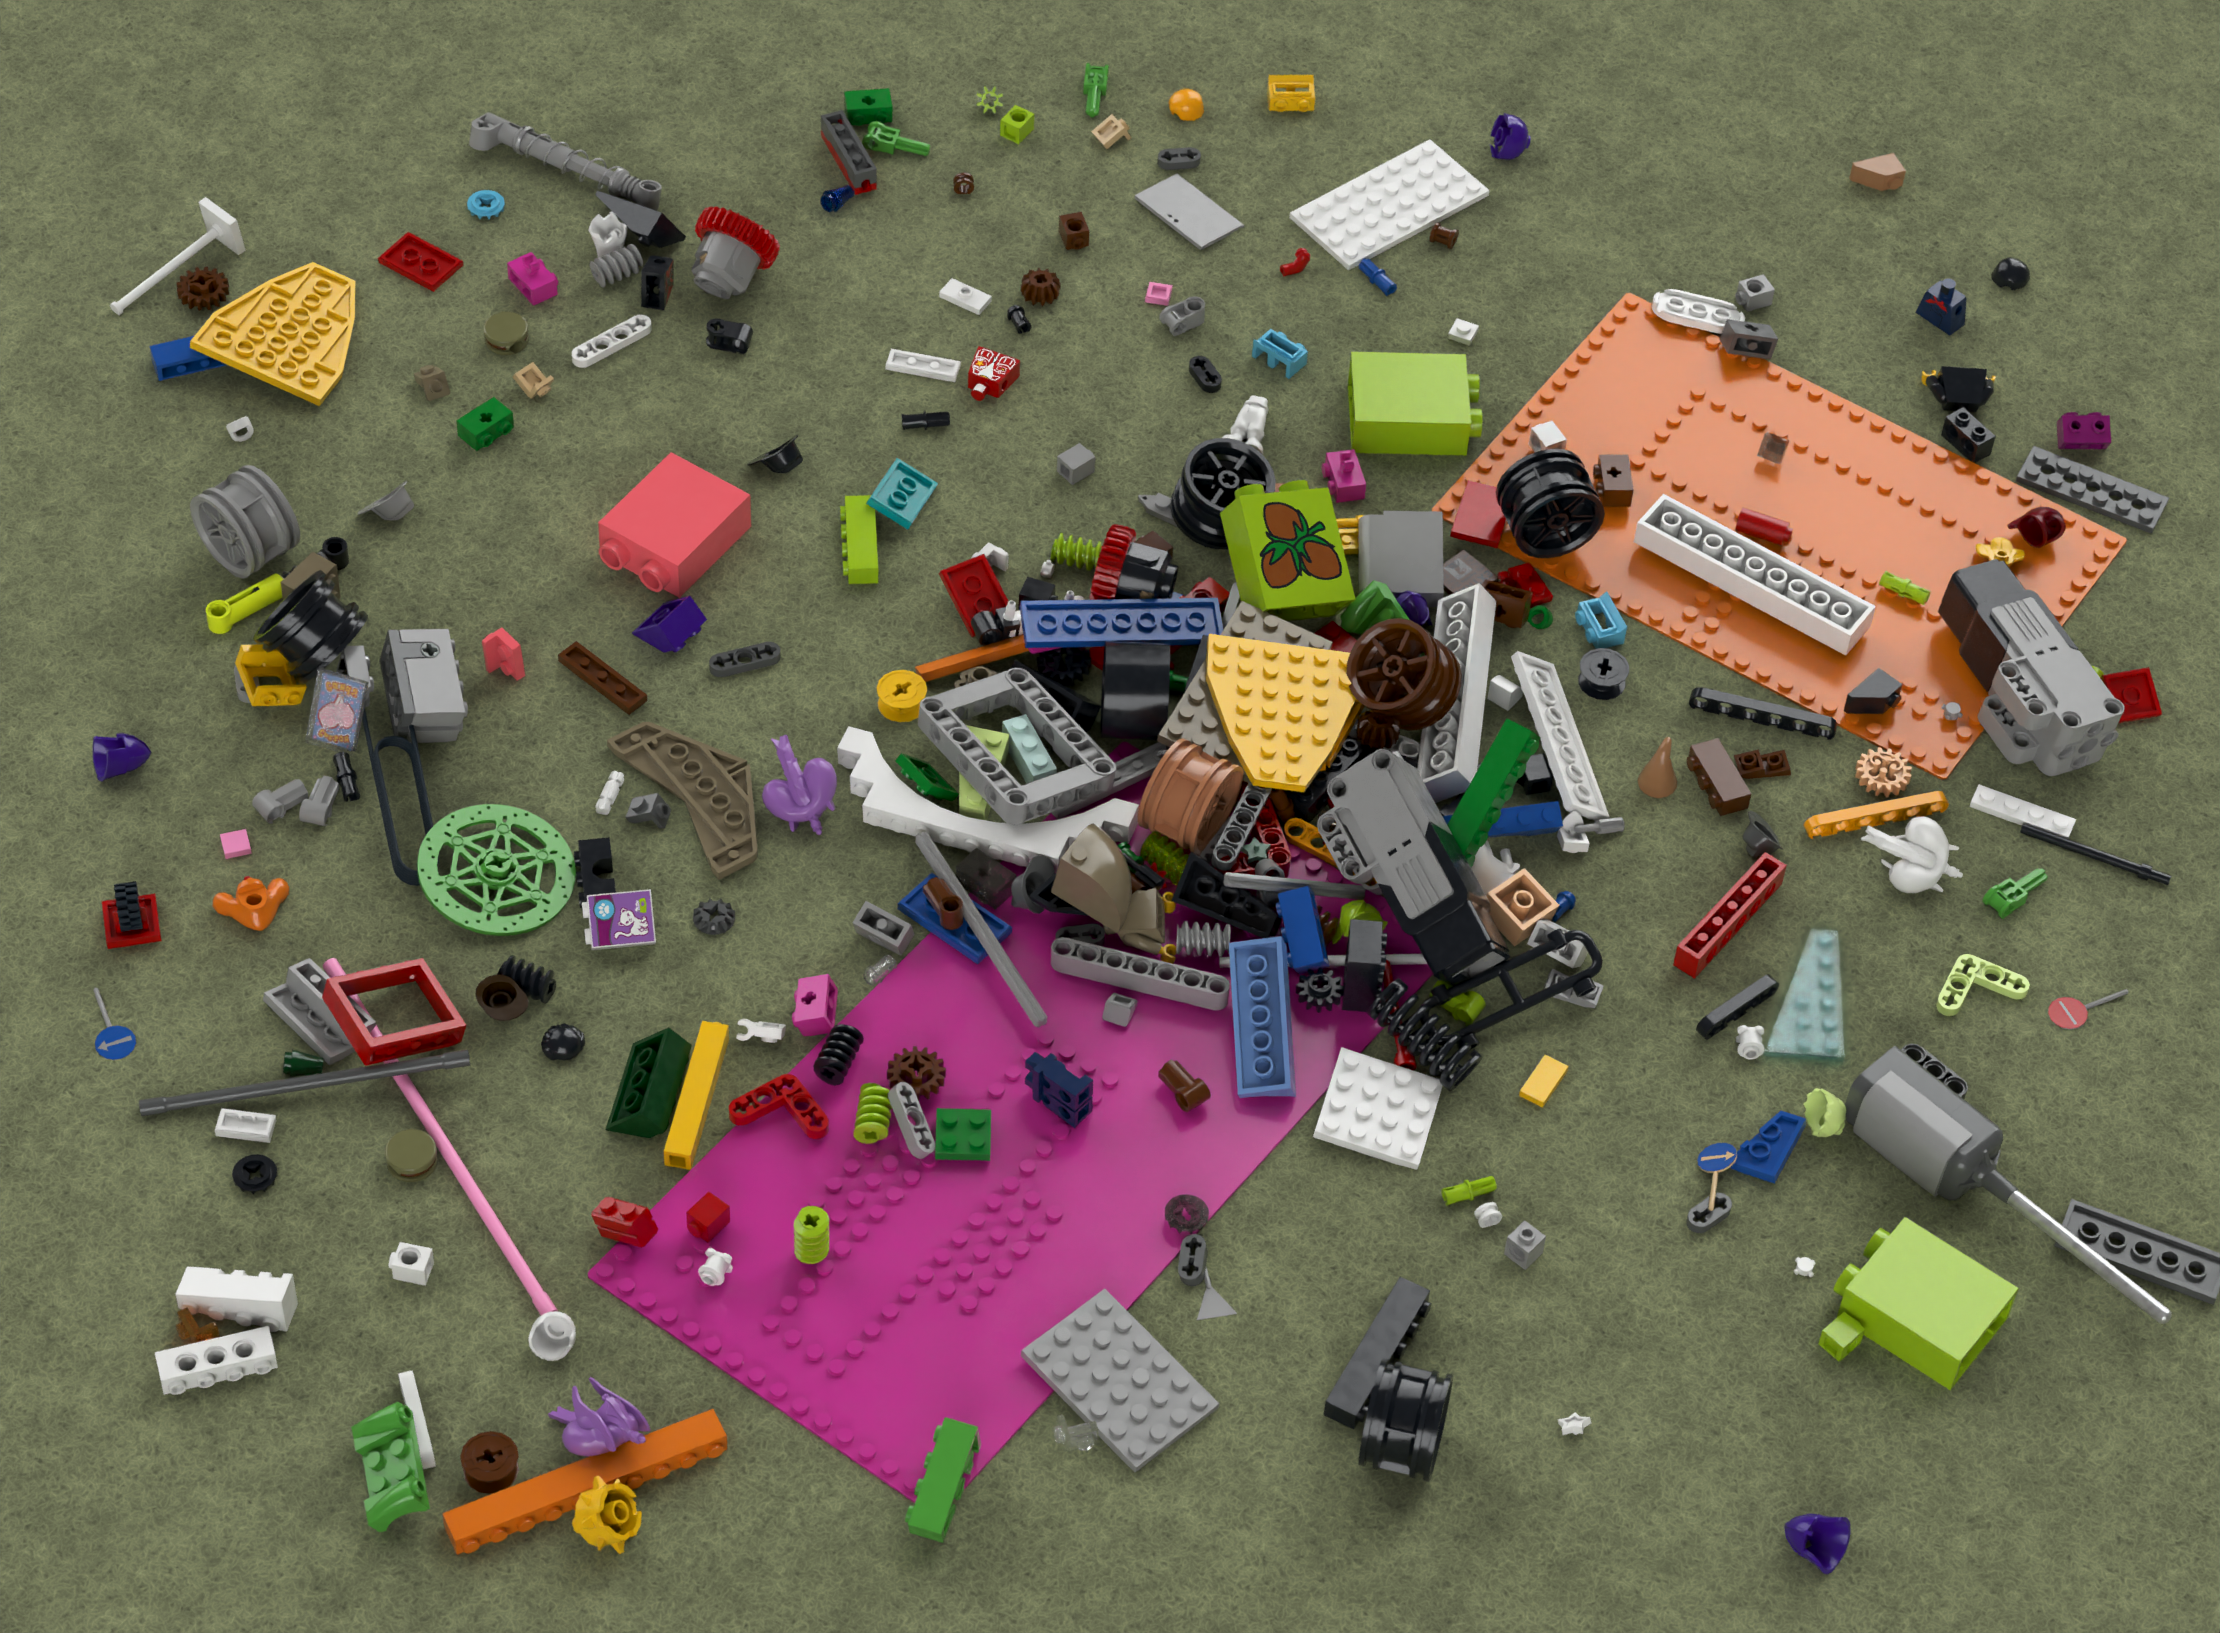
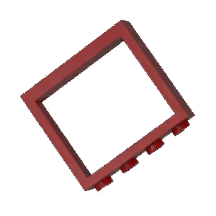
M423 958L328 978L322 995V999L365 1066L454 1046L462 1042L467 1026ZM416 981L442 1022L373 1038L347 996Z

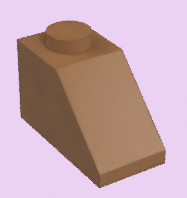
M1891 153L1854 162L1852 164L1850 180L1881 191L1895 190L1903 185L1906 170L1895 154Z

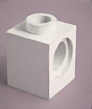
M1553 421L1538 424L1531 428L1529 446L1534 452L1547 449L1565 450L1567 439Z
M400 1242L397 1251L392 1252L389 1259V1268L392 1269L393 1279L426 1286L434 1265L432 1248Z

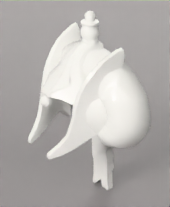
M1924 816L1913 818L1905 827V835L1896 837L1889 836L1868 825L1865 831L1868 835L1861 838V841H1867L1879 849L1902 858L1894 865L1881 859V862L1890 868L1889 880L1901 892L1919 893L1928 889L1943 892V889L1937 884L1942 874H1948L1954 878H1962L1963 873L1959 872L1960 869L1949 866L1947 863L1949 850H1958L1959 847L1948 843L1942 827L1931 818Z

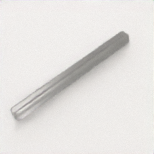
M1229 872L1225 873L1223 882L1226 887L1286 892L1309 886L1314 895L1359 900L1365 898L1366 891L1361 885Z

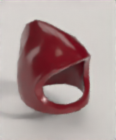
M2050 507L2032 509L2007 525L2009 529L2018 528L2024 540L2035 548H2041L2059 539L2066 529L2062 515Z

